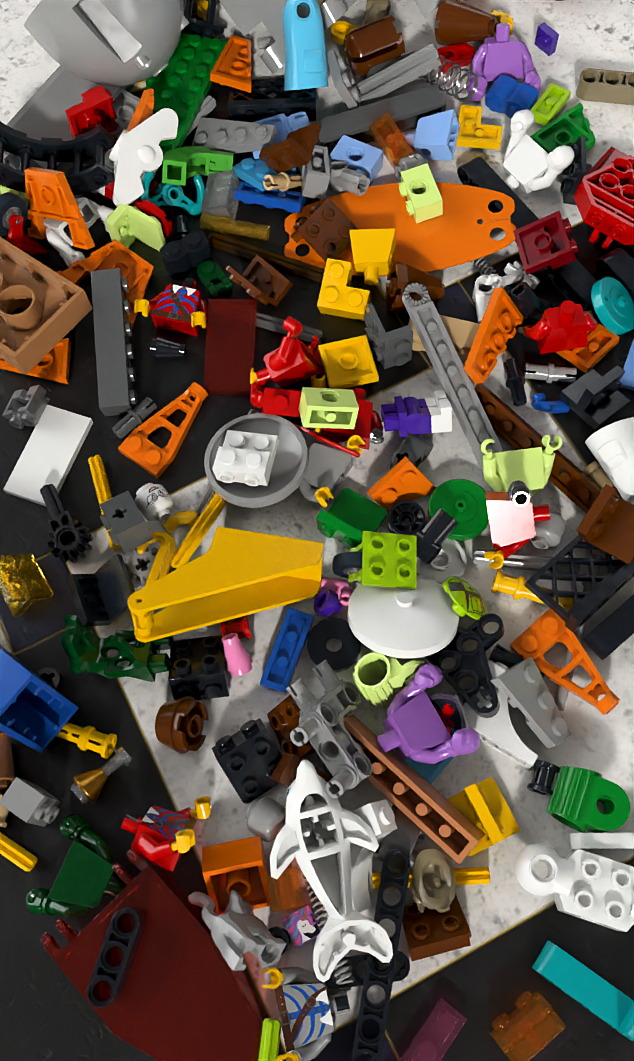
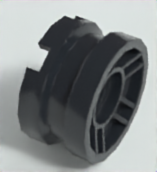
M401 501L391 508L388 519L390 533L415 535L419 530L424 529L425 513L419 504L413 501ZM406 518H409L410 524L408 525L402 523Z

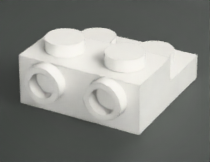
M227 430L223 447L219 446L212 468L216 479L224 483L240 482L249 486H268L279 443L278 436Z

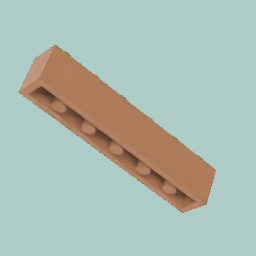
M354 715L343 717L344 727L371 762L372 774L366 779L458 864L465 860L486 834L393 750L383 752L377 743L378 736Z

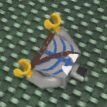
M298 966L279 968L278 970L276 968H263L261 973H270L271 981L269 984H262L261 986L263 988L275 989L286 1052L292 1051L291 1053L277 1056L276 1061H310L316 1058L331 1041V1033L335 1031L333 1015L350 1011L347 992L343 991L329 995L325 982L320 981L314 972Z

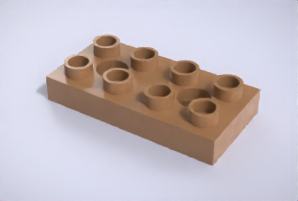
M0 237V358L26 375L93 308L82 288ZM17 308L23 311L19 314L11 315Z

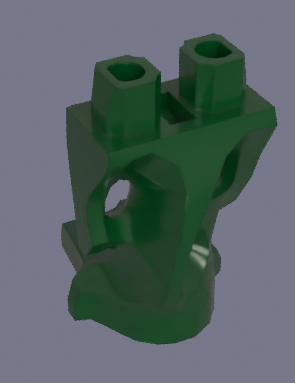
M65 614V632L60 642L69 658L71 674L92 672L109 679L133 677L154 682L156 673L169 671L170 658L167 653H160V650L173 648V636L150 642H140L136 639L134 630H116L115 635H111L108 638H99L93 634L90 627L83 626L77 615ZM136 641L135 644H129V642ZM109 650L117 651V655L113 658L106 656Z

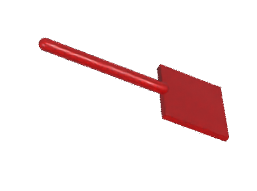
M294 424L298 429L314 435L315 439L352 456L360 457L359 452Z

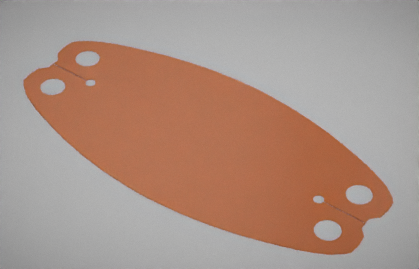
M435 182L443 200V215L419 223L415 222L413 215L409 216L405 204L407 199L406 196H401L398 183L368 187L366 194L362 196L345 192L329 197L358 230L395 228L396 248L393 261L403 262L424 272L441 270L479 259L497 252L515 241L513 231L516 230V226L511 223L510 215L515 210L514 200L504 193L486 188ZM326 199L320 200L319 202L322 204ZM498 200L503 204V209L500 212L493 213L488 209V204L491 201ZM314 202L303 207L300 212L290 214L285 219L284 226L285 231L289 234V242L285 245L284 254L287 257L325 269L326 262L303 238L297 243L290 238L296 231L293 228L296 220L300 217L308 218L311 215L309 209L316 203ZM479 219H482L483 223L478 224L477 221ZM494 228H501L505 231V237L502 240L496 241L490 237V232ZM350 244L336 260L351 262L353 275L358 276L355 272L352 246ZM298 245H308L310 252L306 256H298L295 252Z

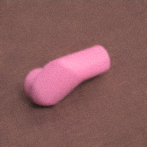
M323 577L321 590L328 588L337 592L340 603L348 606L349 599L353 593L350 584L346 580Z

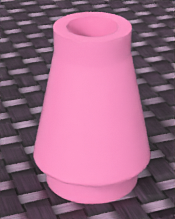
M231 633L224 636L222 642L227 671L231 672V675L234 677L250 672L253 660L241 643L238 634Z

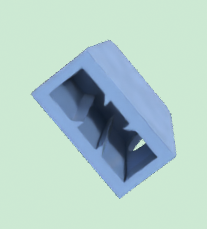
M454 109L420 118L417 123L416 132L405 134L404 143L406 148L414 147L416 152L427 160H453L460 128Z

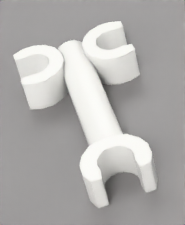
M515 261L513 265L508 263L505 267L504 272L507 274L506 276L500 277L496 274H490L485 284L493 285L496 288H504L513 283L527 282L532 289H535L540 281L531 274L527 275L523 270L522 264Z

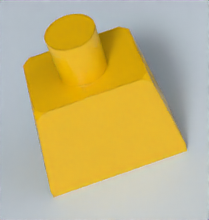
M395 228L350 230L356 275L364 276L365 284L376 285L379 275H388L396 248Z

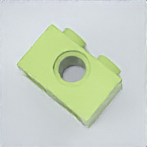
M428 163L402 171L401 182L398 183L401 196H406L407 201L405 204L409 216L413 215L415 222L419 223L443 215V200Z
M302 387L298 409L303 427L354 429L359 406L353 390Z

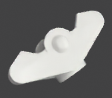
M161 109L131 131L124 129L109 155V159L114 162L115 183L112 197L117 207L119 204L130 205V203L144 194L141 180L145 172L153 171V178L155 177L156 170L163 161V152L159 143L162 140L175 139L177 137L178 116L172 109Z

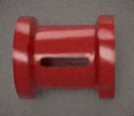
M247 615L242 616V619L220 622L223 637L231 633H237L239 639H252Z

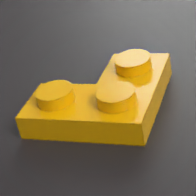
M460 105L458 120L460 128L456 146L500 150L503 126L481 124L483 107Z

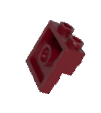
M560 211L513 231L523 268L527 275L547 266H551L554 270L576 260L574 253L578 252L579 249L575 238L570 239L568 234L573 232L569 219H563Z

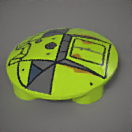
M450 576L442 583L443 589L454 601L452 604L453 610L459 616L463 617L467 614L477 621L483 615L488 614L483 598L471 584L457 576Z

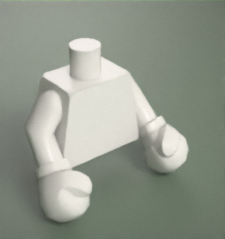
M525 109L517 111L511 118V138L504 157L503 168L508 175L504 182L512 191L519 186L528 194L532 191L549 187L557 175L561 174L572 163L574 151L570 146L563 145L548 154L526 134L527 129L534 122V114L532 111Z
M86 197L76 198L75 200L87 228L89 229L98 219L104 223L105 230L108 232L105 220L115 209L104 205L100 206ZM50 218L44 219L43 223L47 227L46 237L48 242L60 253V256L69 268L72 263L86 259L82 252L75 251L72 248L73 242L68 222Z

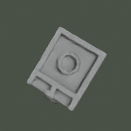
M429 44L355 85L354 75L351 70L347 72V65L342 55L338 57L334 49L326 52L334 86L349 110L368 105L442 65L435 45Z

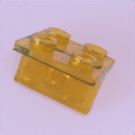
M31 553L0 555V592L13 617L23 615L35 600L51 598L54 592Z

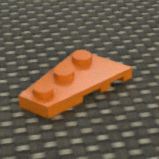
M231 35L210 73V81L251 93V40Z

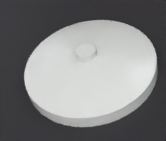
M418 574L416 589L360 584L353 591L348 603V623L355 637L371 650L396 658H420L445 648L456 635L459 615L453 610L452 604L454 601L443 589L442 585Z

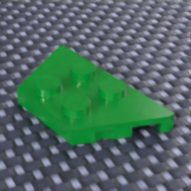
M578 103L530 136L548 154L559 146L566 145L571 147L572 143H575L579 136H585L586 151L594 147L596 141L593 131L590 130L588 118H585L583 115V105L581 103Z

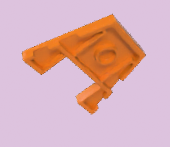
M36 167L25 169L26 198L30 199V210H28L27 219H31V228H28V236L41 240L47 238V227L43 223L45 217L68 222L74 247L87 250L95 247L64 172Z
M114 240L92 252L88 258L82 261L78 260L72 263L70 268L57 272L75 285H78L87 275L91 277V271L120 268L123 277H127L129 282V292H126V299H129L131 314H127V317L133 328L138 312H134L135 300L144 299L154 272V266L119 241Z

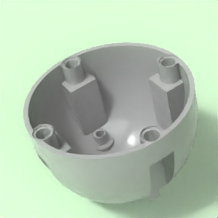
M41 0L27 18L24 27L47 54L62 67L85 80L111 86L116 93L122 86L133 85L145 81L152 76L156 77L169 64L168 61L178 45L181 31L189 24V21L184 16L183 0Z

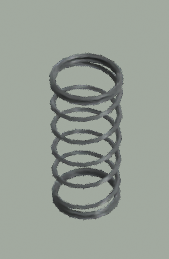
M439 56V58L444 60L442 63L444 68L438 76L439 70L442 67L440 65L436 79L430 80V76L434 73L435 69L431 70V72L429 71L428 75L424 77L423 75L418 77L431 85H434L433 82L436 81L441 91L454 96L460 102L470 100L478 87V77L475 73L469 72L466 68L461 69L460 65H454L451 60H445L443 56ZM446 62L451 63L452 66L444 77V83L438 85L437 80L443 74ZM454 67H459L460 71L455 75L452 87L446 89L445 84L451 78ZM452 69L449 78L446 80L448 72ZM461 71H466V73L461 76ZM460 73L457 82L454 84L455 78ZM469 75H473L475 86L472 92L464 98H459L458 94L468 84ZM468 76L465 86L458 92L462 80Z

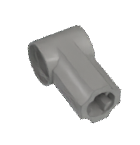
M334 161L329 164V188L331 191H348L358 196L366 194V190L370 186L368 177L348 169V164L344 161Z

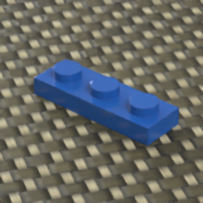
M243 181L236 188L234 194L235 200H240L245 204L255 203L264 205L266 208L285 209L290 213L300 212L306 203V197L302 196L300 192L280 191L279 189L261 191L248 182Z
M288 607L260 680V686L287 694L286 688L290 686L314 621L313 615Z

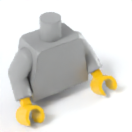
M359 435L351 436L348 441L336 442L359 452L360 455L362 450L358 446L365 445V442ZM313 443L308 450L309 461L306 475L298 487L306 500L320 503L323 508H326L327 504H330L331 500L334 499V495L352 468L353 459L352 455L326 443Z

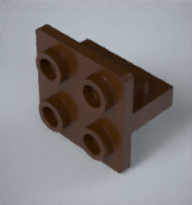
M290 694L268 712L267 717L281 745L282 752L292 753L302 758L305 755L316 752V750L309 741L302 746H297L290 738V733L299 725L300 708Z
M456 894L449 905L450 910L443 913L425 907L424 913H421L416 902L404 907L402 925L412 961L471 946L469 939L471 938V931Z

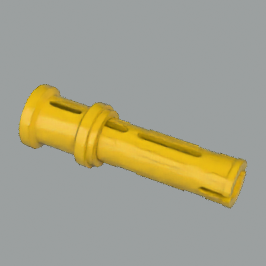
M497 569L491 587L492 593L498 591L513 596L515 600L525 598L545 604L525 587L527 580L523 576L513 577ZM539 586L542 590H552ZM558 597L559 604L565 610L569 611L573 607V598Z
M69 722L56 735V737L76 743L80 750L87 751L89 749L100 753L101 757L105 759L112 755L117 743V735L113 733L107 735L96 731V728L93 726L83 728Z

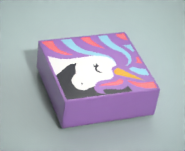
M309 904L282 918L295 948L313 939L320 933L321 929Z

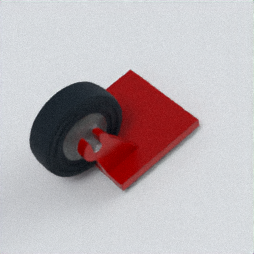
M7 192L1 194L0 237L29 254H47L48 250L23 232V226L28 216L26 202L14 193Z

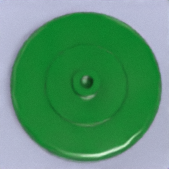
M452 479L440 484L433 491L429 499V521L441 508L459 523L450 536H448V539L466 541L477 537L486 529L489 523L485 497L486 491L475 482L466 479Z

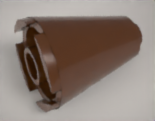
M442 0L436 14V20H439V28H435V38L438 45L443 46L485 40V38L493 37L496 34L498 20H496L494 14L461 1Z

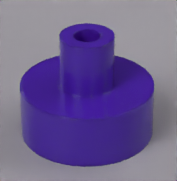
M323 588L317 594L314 601V611L325 617L330 616L333 612L339 613L342 608V604L338 602L337 592L328 588Z

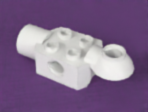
M539 843L528 845L519 852L515 860V874L519 884L527 892L536 896L554 894L557 911L616 931L627 932L634 925L633 866L581 849L571 850L562 858L552 847ZM538 860L545 862L548 867V874L545 878H540L535 874L534 865Z

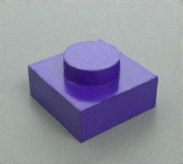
M544 22L537 28L534 44L550 56L556 51L559 34Z

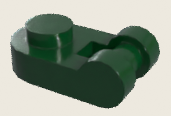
M206 260L198 265L197 275L199 281L211 299L218 297L219 293L223 291L228 292L233 289L230 279L215 261Z

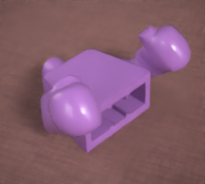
M508 23L497 24L496 37L485 38L484 44L479 47L472 59V72L478 77V87L471 98L472 101H480L486 92L487 81H496L500 75H506L513 79H521L524 76L523 83L533 86L538 91L541 89V79L536 72V68L533 66L531 54L525 43L520 41L516 35H509L510 24ZM470 75V81L467 88L468 95L472 92L475 86V78L473 75Z
M429 663L421 666L409 681V684L394 696L387 709L388 718L383 722V728L386 733L377 737V743L383 752L395 748L402 760L411 758L415 762L435 764L451 756L471 754L479 748L481 742L480 735L472 728L457 730L454 732L453 737H451L424 691L428 687L432 688L440 683L443 675L442 670L438 666Z

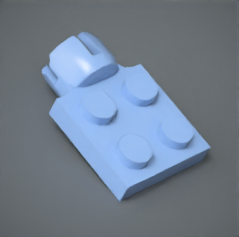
M302 111L291 114L288 117L282 113L252 122L275 125L278 133L274 144L286 140L290 132L310 125L307 114ZM252 151L254 159L259 158L260 151Z

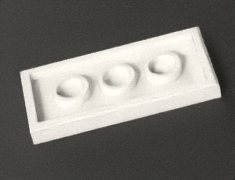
M47 405L3 490L7 494L46 506L40 489L46 484H53L57 493H59L93 424L92 419Z

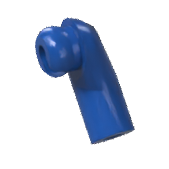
M544 393L532 395L533 403L531 405L535 410L553 414L567 413L570 409L561 400L545 401L546 395Z

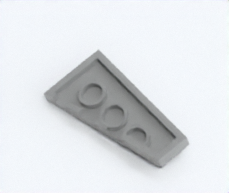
M200 117L192 146L211 147V150L230 153L261 151L263 148L274 145L278 131L275 125Z

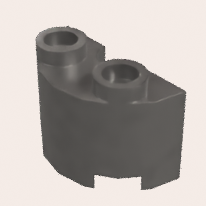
M40 385L32 386L28 391L24 389L14 391L2 416L9 419V423L18 429H23L24 425L34 427L38 424L50 398L45 397L47 391Z
M393 804L391 809L394 812L397 829L381 840L378 849L373 853L372 857L383 862L385 855L389 851L401 850L409 857L412 868L418 855V851L414 850L418 838L424 840L426 833ZM394 855L389 859L388 865L403 871L405 860L400 855Z

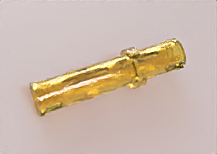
M202 213L200 218V228L216 230L224 235L232 233L265 241L269 239V225L234 220L226 215L219 217Z

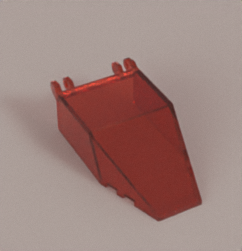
M130 849L126 854L128 859L142 872L133 879L126 868L117 862L112 868L127 886L78 935L65 920L60 918L55 923L58 931L70 941L64 949L61 948L52 935L45 932L40 937L47 953L55 960L112 1033L158 1061H258L265 1016L262 1014L245 971H233L215 945L211 936V930L204 922L201 912L194 904L188 901L187 896L161 867L149 864L133 849ZM121 908H139L146 916V927L123 994L117 1002L102 1008L95 1007L87 998V987L111 919L115 912ZM131 913L125 915L122 924L127 932H131L134 929L135 917ZM118 946L111 952V959L114 964L120 965L124 959L123 950ZM105 980L101 982L99 987L100 995L104 999H109L112 994V987Z

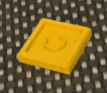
M366 335L318 345L330 389H345L379 381V375Z

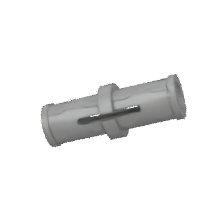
M548 363V366L525 364V370L535 371L534 373L524 372L525 379L546 380V383L558 381L571 384L576 380L574 376H565L566 374L577 375V368L556 367L551 363Z

